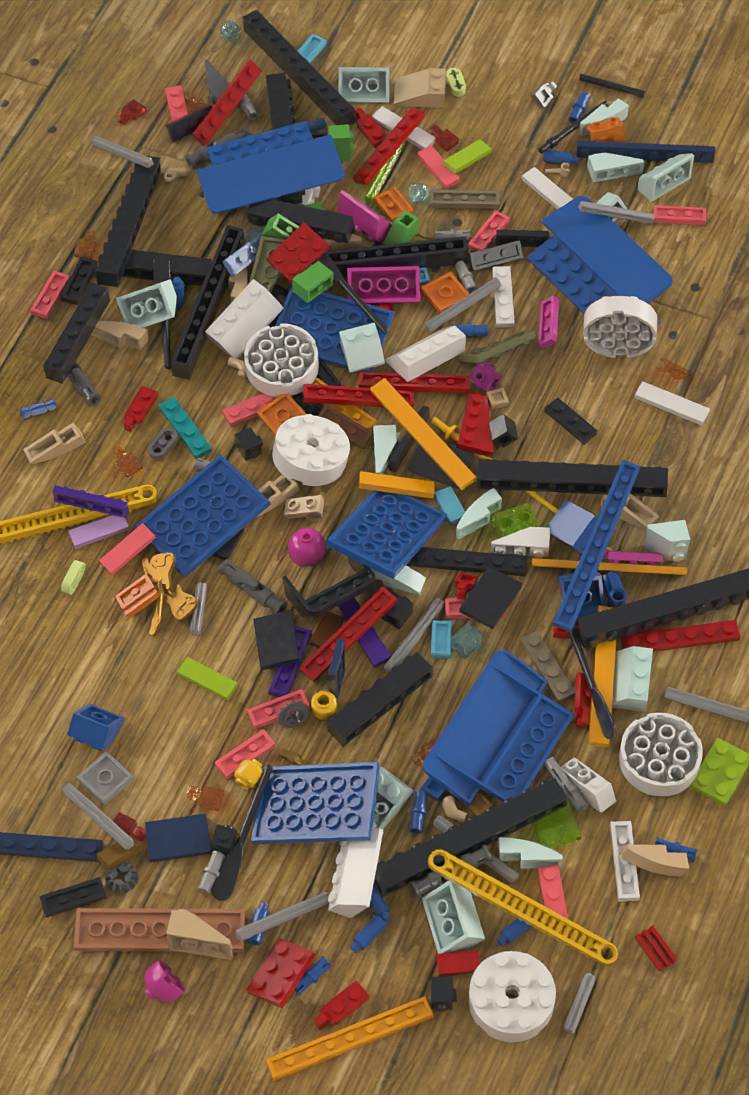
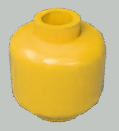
M319 691L312 697L311 709L313 715L318 719L328 720L336 713L337 701L331 692Z
M252 759V761L243 760L234 773L235 782L245 790L255 789L262 776L263 770L261 768L263 765L255 759Z

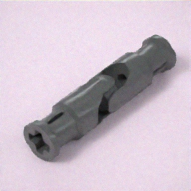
M244 126L235 133L231 132L199 148L197 152L191 155L187 154L185 160L188 166L193 169L202 162L210 161L206 147L251 136V134Z
M76 361L67 377L73 382L77 392L85 398L87 406H94L101 400V396L95 392L93 384Z
M226 559L219 567L218 573L227 576L230 582L242 591H245L262 606L270 608L274 611V614L284 612L286 609V601H281L275 596L274 592L262 583L255 580L243 569H238L232 564L231 560Z
M485 844L482 845L481 849L473 853L468 852L458 858L476 869L477 866L487 861H493ZM431 871L426 874V877L416 882L411 881V885L417 897L421 898L423 894L432 889L435 890L449 880L441 878V875Z

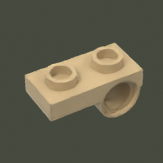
M321 495L286 499L284 516L286 519L305 517L309 521H320L323 515L324 499Z

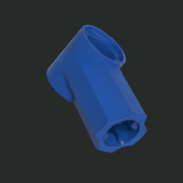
M614 571L607 572V574L602 576V582L608 598V607L614 608L625 605L627 593L623 589L619 574Z

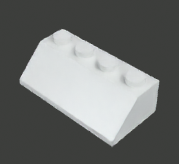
M253 279L205 332L212 343L230 357L238 359L245 351L249 339L257 331L267 327L284 308L266 288Z
M455 325L443 328L386 358L385 362L409 382L465 352L466 335Z
M372 828L371 840L339 842L341 849L336 858L337 869L332 878V883H334L333 890L328 898L330 903L329 911L352 918L369 907L383 829Z

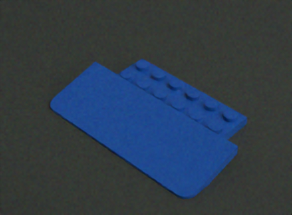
M306 121L206 147L212 166L197 170L208 208L212 213H221L342 180L345 176L332 135L313 139Z
M586 196L574 198L541 220L542 224L554 235L527 257L528 261L583 314H585V311L592 303L605 296H635L648 304L666 291L673 283L672 276L608 216L580 212L578 205H580L581 201L593 203Z
M498 650L425 758L423 770L429 777L467 806H469L480 788L501 802L510 797L515 798L529 788L575 714L541 694L548 682L545 678L508 651Z

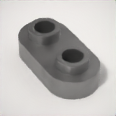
M162 429L149 444L148 453L151 459H164L175 446L178 437L174 429Z

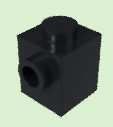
M505 414L489 422L492 440L504 448L518 440L515 422Z
M251 427L234 434L235 445L245 461L254 459L262 454V439L259 435L256 436Z
M217 824L210 841L211 853L218 851L224 854L225 857L227 854H231L233 846L237 841V830L229 825L222 826Z
M431 977V1009H435L438 1012H445L448 1009L452 1010V1003L457 1002V989H453V977Z

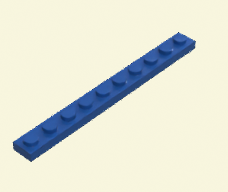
M622 460L555 617L553 626L569 632L572 631L641 466Z

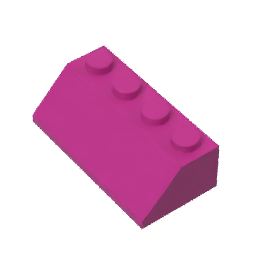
M419 266L347 268L348 285L365 303L420 302Z

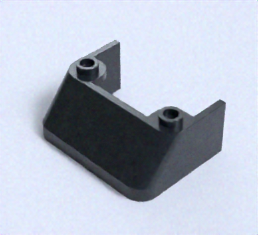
M348 557V563L356 574L304 600L286 575L282 579L285 595L302 617L312 618L320 616L373 588L376 584L374 572L368 566Z

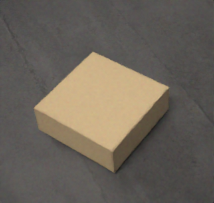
M504 388L486 392L491 410L509 406V400Z

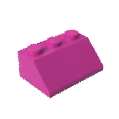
M343 190L340 192L337 212L353 216L354 228L361 233L363 231L368 233L366 237L373 242L378 240L383 243L393 224L354 196Z

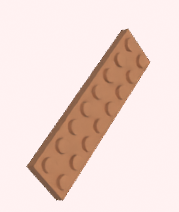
M77 908L74 951L179 952L169 950L166 935L172 910L178 911L179 909ZM184 909L193 913L231 940L232 952H244V940L239 941L235 932L237 929L245 926V909Z

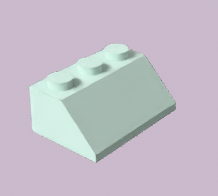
M339 67V94L347 102H389V67Z
M679 154L674 158L668 159L664 164L656 166L652 171L643 174L639 178L637 190L652 202L691 178L694 155Z
M171 279L116 298L125 323L143 328L175 317L177 296Z
M632 646L615 652L612 708L645 712L648 701L653 649Z
M449 880L422 898L438 954L470 949L485 939L471 892H468L465 888H461Z

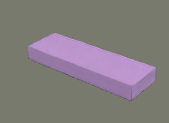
M112 515L69 530L68 532L75 549L128 531L129 526L125 518Z

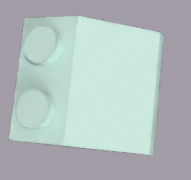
M375 323L339 332L340 343L350 373L385 364Z
M685 520L647 525L644 539V548L651 553L663 554V560L666 562L686 560L690 536Z

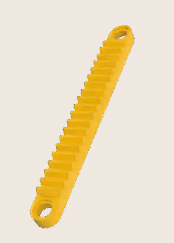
M142 485L104 496L128 502L130 513L133 509L138 511L141 507L154 504L157 500V491L152 485ZM145 492H151L153 494L150 498H144L142 496ZM63 505L0 521V543L4 545L7 541L13 542L15 539L19 541L23 537L27 539L29 536L43 535L44 532L50 533L51 530L58 531L59 528L65 529L66 526L71 528L74 524L80 525L82 522L86 524L90 520L94 522L96 519L100 520L111 515L71 505Z
M435 850L429 856L428 866L432 871L443 876L446 880L459 885V887L465 888L468 892H472L475 896L481 897V899L488 901L490 904H494L497 908L503 909L504 912L510 913L511 916L517 917L520 921L532 925L535 929H539L542 933L548 934L549 937L555 938L571 949L577 950L578 953L584 954L587 958H591L603 965H609L617 959L618 950L612 943L446 851ZM437 855L444 858L445 863L441 867L433 863V858ZM603 948L611 950L612 957L607 960L602 957L601 950Z

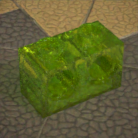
M526 503L493 514L492 526L500 539L523 529L536 527L537 519L529 504Z

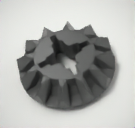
M293 700L291 704L286 703L285 708H280L281 713L278 714L280 724L286 728L297 727L307 719L309 708L302 701L296 702Z
M122 862L110 870L107 869L104 876L107 887L112 892L119 894L131 891L138 882L137 870L131 863ZM118 872L122 875L126 874L125 883L121 879H117Z

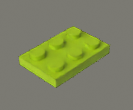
M717 738L689 788L726 807L749 766V753Z

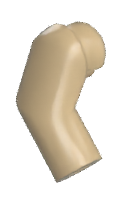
M169 168L164 173L163 179L166 182H172L178 176H187V168Z
M230 357L228 366L239 369L238 376L246 378L245 361Z
M453 796L444 798L442 806L446 816L465 822L467 813L457 809L455 798Z

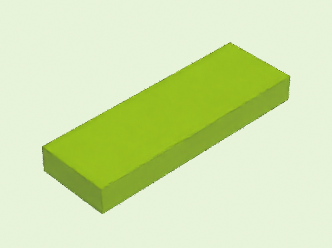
M479 139L443 161V165L456 174L489 155L492 148Z
M189 657L184 660L177 670L178 676L226 701L229 700L238 686V683Z

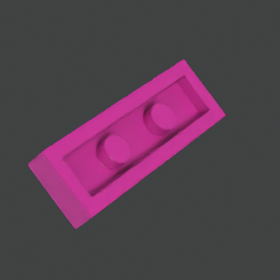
M556 296L541 302L538 346L542 349L557 342L559 299Z
M605 551L603 556L604 559H608V563H620V560H626V564H638V561H645L644 565H656V562H663V554Z

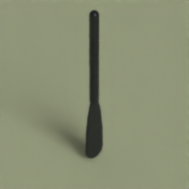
M325 252L316 262L319 261L334 273L333 281L341 286L383 334H388V328L347 284L335 263Z
M164 255L155 257L152 262L154 283L158 284L170 280L169 259ZM169 319L162 321L165 368L171 369Z
M573 627L571 632H567L592 693L593 704L602 733L606 739H611L616 731L614 720L602 694L597 689L579 638Z
M267 764L263 770L237 841L233 846L231 854H227L220 867L219 877H216L212 886V895L218 900H226L232 894L243 858L244 843L273 769L270 764Z

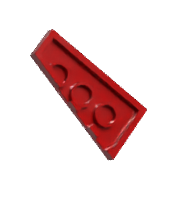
M469 392L456 448L493 457L494 450L489 425L490 415L487 396Z

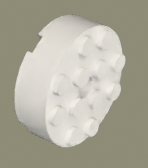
M635 296L602 297L600 300L592 303L585 311L584 341L591 350L603 356L616 358V355H627V358L639 356L649 351L656 342L657 314L649 304Z
M280 324V326L264 327L249 339L245 347L244 359L247 377L251 384L264 394L278 397L281 394L296 395L303 391V384H312L318 374L319 359L316 342L307 331L298 326Z
M311 414L301 415L288 419L279 427L275 437L272 457L277 469L288 479L303 482L302 485L321 486L334 482L342 475L347 464L350 443L346 433L338 424Z
M668 713L647 714L646 717L633 721L624 732L619 751V764L624 777L639 791L653 796H671L687 789L698 774L703 755L702 743L694 732V728L682 718Z
M517 951L494 954L484 960L472 976L469 989L471 1015L475 1023L492 1038L504 1042H521L538 1035L552 1017L556 998L554 980L543 963L531 955ZM512 994L516 999H510L507 996Z

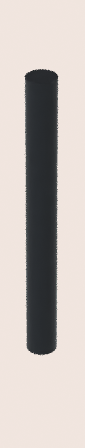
M580 74L579 77L580 81L640 97L645 95L644 90L585 74Z

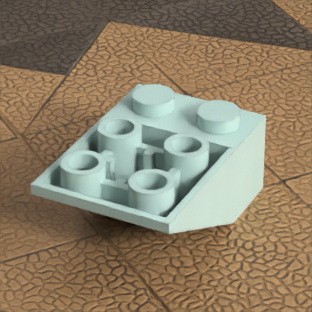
M381 766L372 828L384 829L403 808L414 790Z

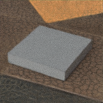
M107 751L76 777L77 781L104 806L134 780V776Z

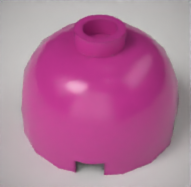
M312 528L299 529L290 537L288 544L289 557L295 564L303 567L304 565H310L311 567L319 564L326 554L324 537L320 532Z
M161 959L154 962L146 971L145 985L147 988L145 992L152 1000L156 998L164 1003L173 1002L182 996L185 988L178 976L175 977L171 973L172 969Z

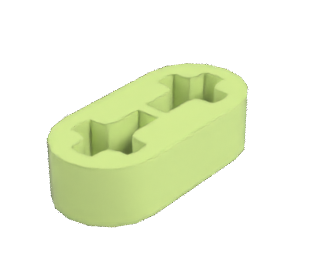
M458 68L448 69L446 81L451 94L456 97L463 96L466 92V83L461 71Z
M77 560L73 561L62 582V592L70 595L74 593L84 574L85 563Z

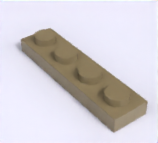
M430 190V208L499 209V191Z
M535 631L520 638L521 645L538 673L548 681L546 686L557 704L575 697L573 687L539 632Z

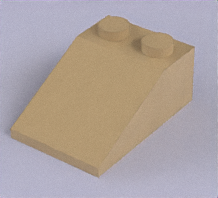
M428 68L396 78L394 106L444 108L446 69Z
M172 910L166 933L169 950L232 960L231 940L188 910Z

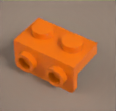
M611 117L608 120L593 122L587 125L591 141L625 143L624 123L618 117Z

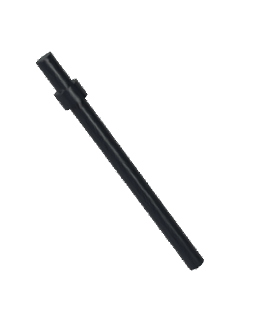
M603 101L555 137H550L544 145L538 148L539 153L543 154L548 149L556 147L558 142L579 128L580 123L602 104L608 107V102Z

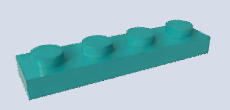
M175 397L158 404L159 410L196 460L212 452V447Z

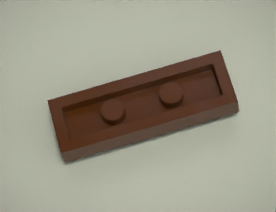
M327 403L318 415L338 424L346 433L349 441L362 449L365 448L373 435V432Z

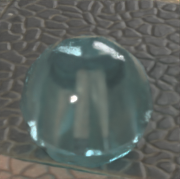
M228 20L222 23L220 34L223 39L234 41L241 34V29L237 22Z
M413 182L408 188V196L415 203L424 202L430 195L429 187L422 183Z

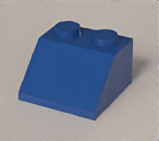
M598 571L578 617L597 613L599 606H605L602 575ZM574 574L559 576L562 601Z
M89 703L73 713L67 735L73 737L77 742H85L94 749L103 750L112 744L125 718Z

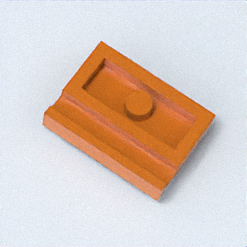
M396 187L374 196V202L392 224L405 210L414 214V209Z
M145 574L115 597L124 610L125 615L131 618L161 595L158 593L150 577Z

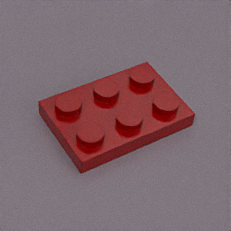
M302 223L266 258V261L293 284L292 279L304 272L310 265H313L330 248V245L308 225Z
M279 938L246 988L247 993L283 1008L316 955L311 950Z

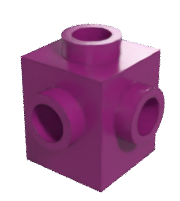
M478 363L473 368L469 379L474 382V386L478 389L492 391L495 390L503 375L495 370L496 367L491 363Z

